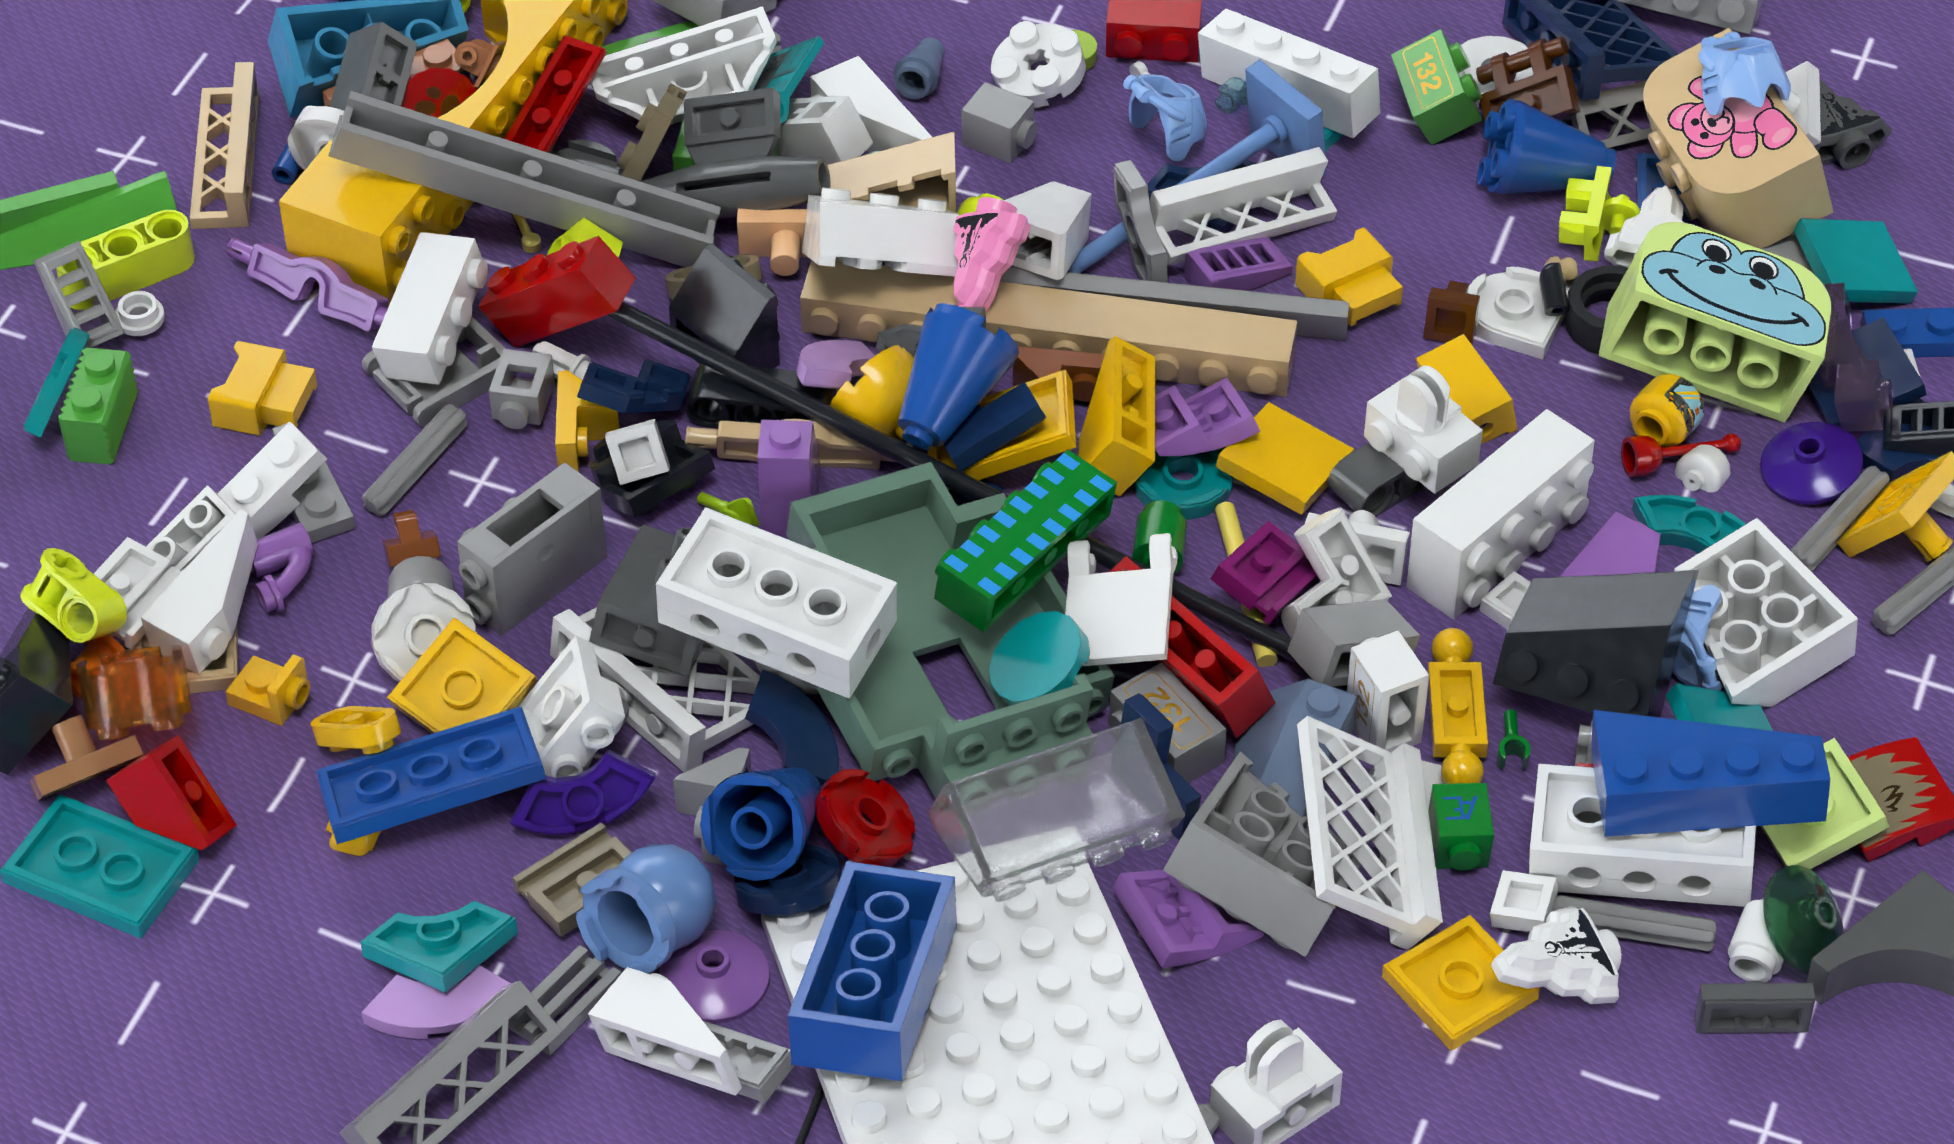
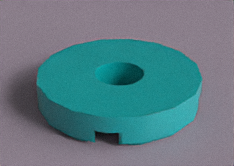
M1219 448L1208 452L1183 456H1159L1155 450V462L1132 484L1138 500L1145 506L1150 502L1158 500L1172 502L1181 508L1186 520L1206 517L1215 512V507L1222 502H1226L1230 497L1233 484L1232 476L1216 468L1218 456L1223 449ZM1182 471L1191 473L1195 477L1189 480H1178L1171 475Z

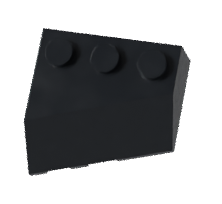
M1699 570L1533 578L1506 631L1493 684L1593 713V710L1660 718Z

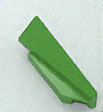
M114 171L0 200V270L35 265L33 260L76 241L82 242L159 211H177L166 172L153 174L119 188Z

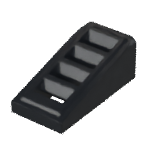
M1954 401L1886 405L1883 449L1941 456L1951 451L1954 453ZM1901 423L1911 424V431L1901 432ZM1922 426L1931 427V430L1922 431Z

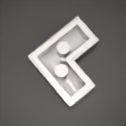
M1337 508L1317 516L1294 533L1295 538L1321 582L1282 610V623L1290 638L1293 636L1302 608L1388 600L1392 597L1342 508Z

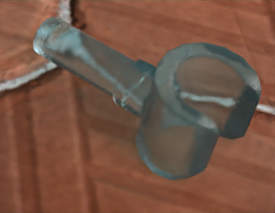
M1230 78L1218 89L1221 95L1215 100V105L1222 112L1231 114L1241 104L1248 107L1246 82L1241 78Z

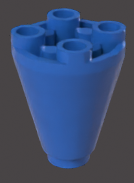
M1507 99L1502 104L1499 113L1493 111L1488 113L1483 131L1484 139L1489 140L1487 156L1481 159L1476 176L1477 185L1487 187L1488 192L1508 194L1567 190L1569 178L1594 180L1597 166L1612 167L1611 181L1615 169L1616 152L1614 149L1606 148L1604 142L1522 101Z

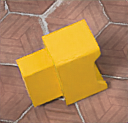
M1365 227L1356 230L1354 239L1322 254L1305 252L1297 258L1295 285L1306 297L1347 301L1349 303L1348 324L1351 327L1356 325V321L1394 304L1396 306L1402 304L1403 286L1392 276L1393 257Z
M237 341L234 351L239 358L226 383L213 388L208 396L213 427L258 436L262 435L267 424L280 426L291 422L297 427L298 419L313 390H316L318 386L315 369L288 364L286 351L283 349Z

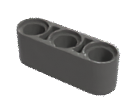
M1370 443L1340 460L1332 469L1327 481L1328 487L1354 511L1365 510L1371 512L1375 517L1425 488L1419 481L1411 479L1404 469L1385 453L1374 449Z

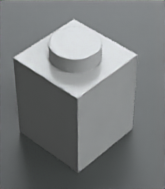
M984 82L961 110L962 145L1011 164L1023 148L1028 149L1035 140L1038 125L1034 122V101Z

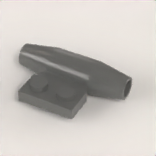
M774 88L684 99V146L687 147L695 164L641 181L721 207L717 220L737 218L738 209H788L807 203L808 195L821 196L822 187L830 188L831 186L829 169L823 158L771 156L778 139H781L780 92Z

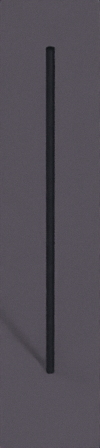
M625 302L621 303L617 312L607 315L907 468L931 462L947 488L973 501L1002 493ZM1090 536L1084 539L1089 542L1090 553L1094 554L1096 563L1109 570L1114 568L1126 556L1141 569H1150L1149 566ZM1173 579L1172 596L1187 609L1299 665L1287 652L1292 638Z

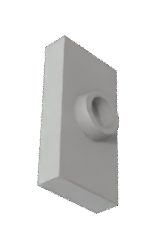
M703 1021L728 1053L742 1086L737 1094L766 1103L795 1066L791 1065L790 1049Z

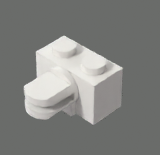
M1423 365L1367 402L1364 437L1374 449L1385 453L1401 466L1411 479L1419 481L1435 494L1479 465L1483 430L1462 414V407L1449 398L1450 387L1444 377L1436 369Z
M1281 1019L1274 1020L1265 1024L1247 1042L1246 1062L1238 1067L1230 1066L1215 1078L1210 1089V1105L1220 1117L1218 1127L1234 1144H1280L1340 1104L1343 1071L1299 1027L1292 1031Z

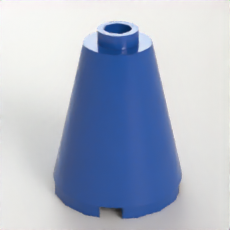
M940 303L936 305L934 311L930 307L924 317L898 419V425L904 431L902 437L908 443L923 450H929L931 446H943L1015 363L1019 355L1017 343L1007 332L999 327L996 335L982 327L986 319L985 317L960 306Z
M799 767L742 772L726 778L715 787L702 807L700 828L705 847L711 856L716 854L728 866L725 870L736 877L752 881L777 877L791 868L803 852L816 819V797L821 788L819 781L811 772Z

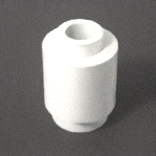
M1763 898L1750 901L1745 905L1728 947L1729 967L1740 978L1746 981H1761L1765 983L1771 979L1772 975L1780 971L1797 928L1795 916L1784 903L1772 898Z

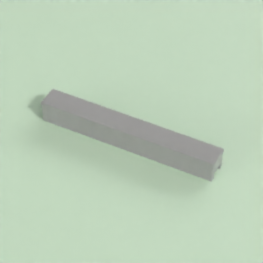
M353 91L350 92L343 115L339 116L328 155L329 157L564 230H569L585 217L623 242L622 248L683 267L693 266L703 249L711 243L713 244L715 224L721 207Z

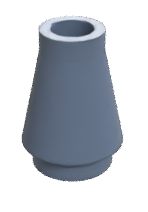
M931 37L922 39L916 48L896 63L893 71L894 83L897 90L905 97L920 99L935 91L938 84L941 62L945 55V48L939 40Z

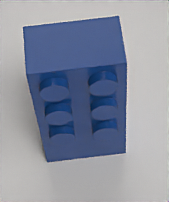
M846 861L788 1014L791 1065L903 1082L957 927L954 876Z

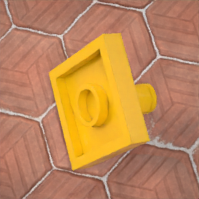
M1951 451L1889 482L1836 542L1849 558L1902 532L1916 546L1927 562L1944 553L1951 546L1953 540L1945 534L1928 514L1927 510L1954 480V453Z

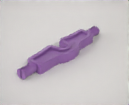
M237 237L229 241L227 246L231 247V249H226V254L248 264L247 274L268 284L291 300L297 301L306 300L309 297L317 280L320 287L318 311L321 314L349 322L366 331L379 330L388 310V298L352 282L346 271L334 261L319 256L299 257L271 243H259L253 246Z

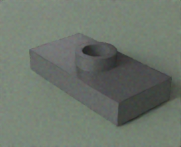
M1761 981L1700 984L1694 1015L1696 1033L1808 1032L1816 1000L1813 983H1764Z

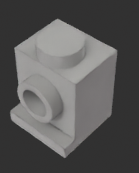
M503 349L489 389L492 419L499 420L504 426L511 429H522L527 423L541 425L549 398L555 392L552 355ZM516 372L535 374L534 379L516 377Z

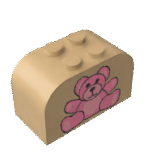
M1727 28L1724 31L1714 35V37H1724L1726 33L1732 31L1730 28ZM1701 43L1668 59L1651 73L1643 91L1644 106L1652 133L1648 134V139L1655 154L1661 160L1656 163V167L1668 189L1677 185L1681 191L1678 197L1684 207L1683 211L1690 221L1698 218L1706 230L1762 249L1793 234L1800 218L1822 219L1834 212L1820 154L1771 85L1766 92L1762 107H1755L1740 98L1730 97L1725 100L1721 114L1710 115L1705 108L1702 95L1703 65L1698 57L1702 49ZM1732 48V49H1728V50L1730 51V50H1736V49H1740V48Z

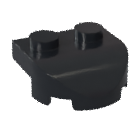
M659 420L657 422L670 464L668 472L620 485L606 439L601 440L593 448L595 461L588 462L596 486L601 489V499L605 504L634 518L646 515L657 509L661 501L676 492L694 487L699 482V478L715 469L709 451L691 443L685 444L676 422Z

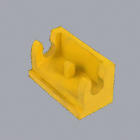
M1464 334L1416 358L1418 368L1423 365L1430 366L1444 377L1450 387L1449 398L1462 407V414L1479 427L1487 423L1482 429L1481 444L1506 432L1510 434L1517 430L1513 399Z

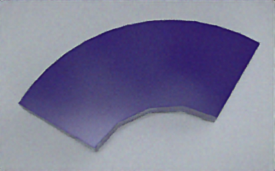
M607 749L594 766L578 775L558 778L546 775L547 779L529 784L511 818L510 824L535 833L568 835L593 828L599 823H610L629 811L644 796L655 780L656 773Z

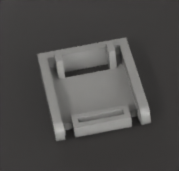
M471 316L468 326L462 328L457 343L467 338L478 349L476 350L478 367L456 347L454 362L446 367L439 385L384 378L373 351L366 354L363 358L362 368L368 375L373 376L374 381L409 415H413V419L420 426H426L445 405L452 404L458 409L488 392L502 351L506 348Z

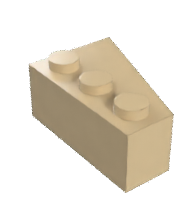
M954 132L827 165L830 173V188L850 190V199L869 201L870 193L890 194L899 196L898 205L917 207L918 198L947 201L946 210L956 212Z

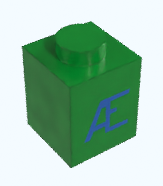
M1487 783L1432 784L1428 814L1436 869L1454 868L1465 871L1474 868H1488L1494 830Z

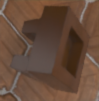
M1450 280L1447 289L1432 287L1428 297L1423 338L1449 342L1464 334L1469 342L1473 344L1480 295L1469 294V284Z

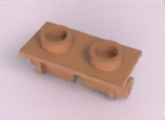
M474 39L458 45L454 53L455 61L462 69L478 76L475 87L480 88L492 74L503 54L506 41L493 45L482 39Z

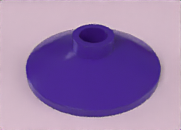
M1805 422L1790 426L1776 434L1764 448L1760 466L1765 484L1775 495L1792 503L1815 505L1839 498L1862 473L1863 455L1857 440L1845 429L1825 422Z

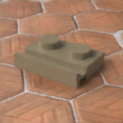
M670 83L658 106L648 103L636 126L637 129L644 132L639 143L635 144L629 140L616 164L617 167L624 170L621 176L639 182L642 180L687 91Z
M599 823L512 877L515 892L519 896L523 895L529 901V906L562 937L578 927L576 913L583 909L584 894L580 893L581 887L605 870L615 869L632 852L616 836L612 838L606 832V827Z

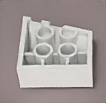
M822 187L821 196L808 195L802 253L816 264L835 267V261L838 260L843 261V265L859 269L876 270L881 269L882 262H885V266H890L891 270L956 276L958 263L954 250L957 236L953 230L956 217L959 214L946 210L947 201L918 198L917 207L898 205L899 196L881 193H870L869 201L850 199V190Z
M1758 518L1674 569V571L1699 570L1694 592L1706 585L1717 586L1721 591L1722 599L1710 619L1704 642L1710 656L1716 659L1717 672L1732 704L1773 707L1855 655L1858 618Z

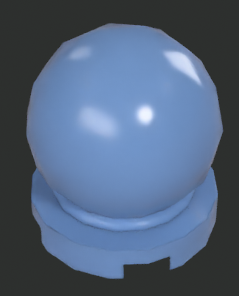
M650 844L636 849L625 857L615 869L605 870L581 887L580 893L584 894L583 909L576 913V921L584 942L600 962L610 958L622 968L626 969L629 967L649 974L667 962L674 951L685 948L699 939L711 923L716 903L712 873L694 853L674 844Z

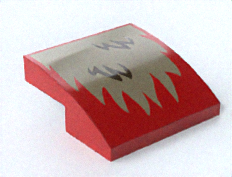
M1917 737L1885 743L1848 756L1851 764L1885 814L1889 824V828L1857 844L1868 863L1913 838L1922 847L1954 829V795Z

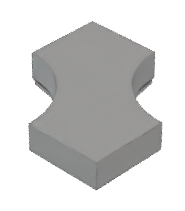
M1131 160L1116 163L1113 168L1115 206L1122 218L1127 233L1132 266L1141 280L1168 283L1167 252L1159 238L1153 220L1148 185Z

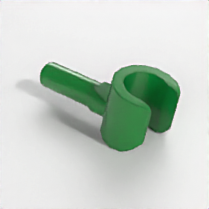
M1509 709L1504 712L1505 737L1499 745L1496 761L1497 767L1504 769L1506 755L1515 754L1522 759V770H1526L1531 752L1530 743L1524 737L1518 735L1517 712Z

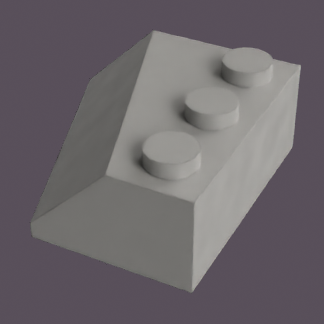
M1240 751L1190 821L1163 871L1176 878L1184 888L1193 892H1199L1222 906L1230 916L1238 920L1247 921L1270 935L1278 945L1286 949H1293L1306 957L1336 908L1335 905L1316 898L1307 816L1302 817L1289 806L1287 799L1290 794L1279 784L1274 782L1267 787L1250 772L1254 763ZM1328 828L1329 833L1342 850L1346 849L1348 846ZM1351 853L1348 857L1359 870L1362 864ZM1333 866L1334 884L1347 889L1349 885Z

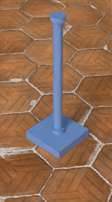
M1259 59L1245 69L1251 135L1177 185L1231 171L1265 147L1279 158L1320 147L1325 155L1323 110ZM1326 168L1322 177L1326 175ZM1123 221L1083 247L1067 272L1081 274L1091 265L1127 242L1128 237Z

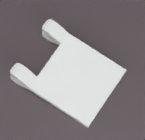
M1170 533L1150 536V569L1095 573L1096 559L1094 554L1090 553L1089 542L1084 540L1068 544L1069 578L1065 615L1070 616L1088 637L1090 656L1087 665L1082 662V666L1167 659L1173 573L1178 559L1175 547L1171 546L1172 538Z

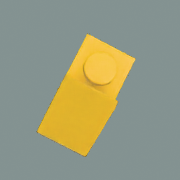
M563 370L558 371L555 436L557 465L559 467L565 462L579 472L580 457H589V441L603 440L607 432L619 429L618 411L578 398L577 395L582 380L570 371Z

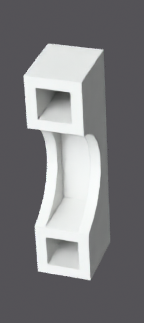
M1229 9L1223 10L1198 32L1202 78L1240 92L1246 87L1245 69L1260 59L1323 110L1324 127L1354 138L1381 113L1378 68Z

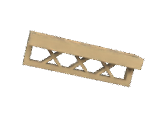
M254 62L235 63L233 87L202 88L190 209L191 229L249 227L260 101ZM232 104L231 112L222 117L212 110V105ZM224 132L229 135L228 144L221 149L210 143V141ZM223 165L226 168L224 178L216 182L207 176L215 168ZM217 198L226 203L227 211L203 212V208Z

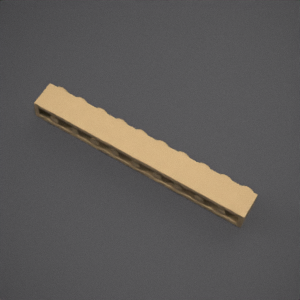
M811 260L800 296L802 332L877 342L878 332L905 323L923 325L924 317L930 307L934 311L936 305L940 303L958 306V302L954 297L955 277L906 273L891 270V267L882 266L881 269L876 270L859 269L843 265V261L838 260L835 261V267L821 266ZM1002 281L999 283L993 302L988 310L985 311L986 329L996 335L1000 327L1017 343V346L1105 354L1108 342L1115 335L1155 356V380L1209 387L1227 377L1237 391L1287 397L1295 358L1297 320Z

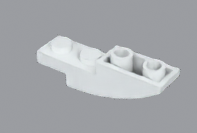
M289 422L218 494L207 485L146 547L171 560V566L182 571L240 509L249 514L256 539H260L301 504L292 494L327 458L295 425Z

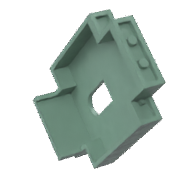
M928 462L791 502L786 536L790 541L897 582V622L850 699L819 686H816L861 769L870 773L866 778L873 781L886 777L896 778L905 775L912 769L918 768L944 815L947 816L963 810L974 811L983 807L988 802L1010 795H1024L1035 787L1060 779L1064 781L1071 780L1088 771L1096 737L1087 724V717H1091L1108 707L1115 675L1108 664L1081 666L1078 671L1079 675L1074 676L1072 687L1011 706L998 695L990 682L989 666L993 652L1005 633L1019 621L1038 612L1057 611L1065 614L1067 596L1052 571H1050L984 633L935 600L934 595L938 578L935 574V569L941 557L949 549L954 548L957 550L964 544L974 527L981 520L986 519L989 521L1000 511L1007 497L1004 493L957 506L933 464ZM959 644L992 700L995 711L963 721L954 719L946 711L916 657Z

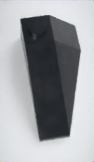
M29 608L24 613L0 654V772L6 775L16 767L73 705L69 639L43 616Z

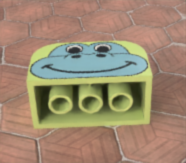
M1683 222L1662 223L1647 233L1608 304L1599 356L1656 377L1660 374L1681 376L1691 382L1700 393L1785 423L1825 358L1831 315L1830 296L1823 283L1811 271L1792 260L1692 224Z

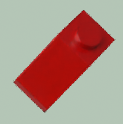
M179 735L135 759L106 780L116 795L119 804L125 809L135 826L201 851L237 826Z

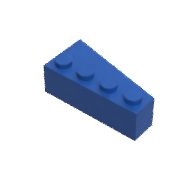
M1593 710L1591 754L1605 837L1826 821L1831 779L1822 736Z

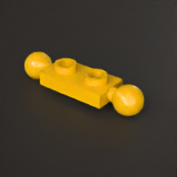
M1447 628L1440 631L1432 642L1431 651L1436 662H1428L1427 671L1429 674L1428 696L1433 757H1446L1441 766V777L1445 784L1481 783L1484 768L1479 757H1487L1488 750L1481 662H1469L1473 655V642L1470 636L1461 629Z

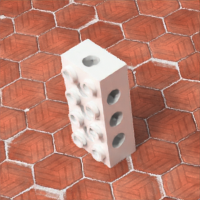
M706 507L656 583L659 623L849 699L897 622V582Z
M1538 764L1530 842L1529 874L1555 877L1557 879L1558 892L1745 907L1751 901L1756 826L1605 837L1594 768Z

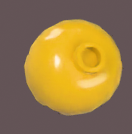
M894 345L881 351L860 367V370L865 375L859 379L855 386L848 380L843 384L830 406L893 438L898 436L902 441L905 440L902 437L904 431L899 427L898 419L914 357L904 347L902 349L899 345Z

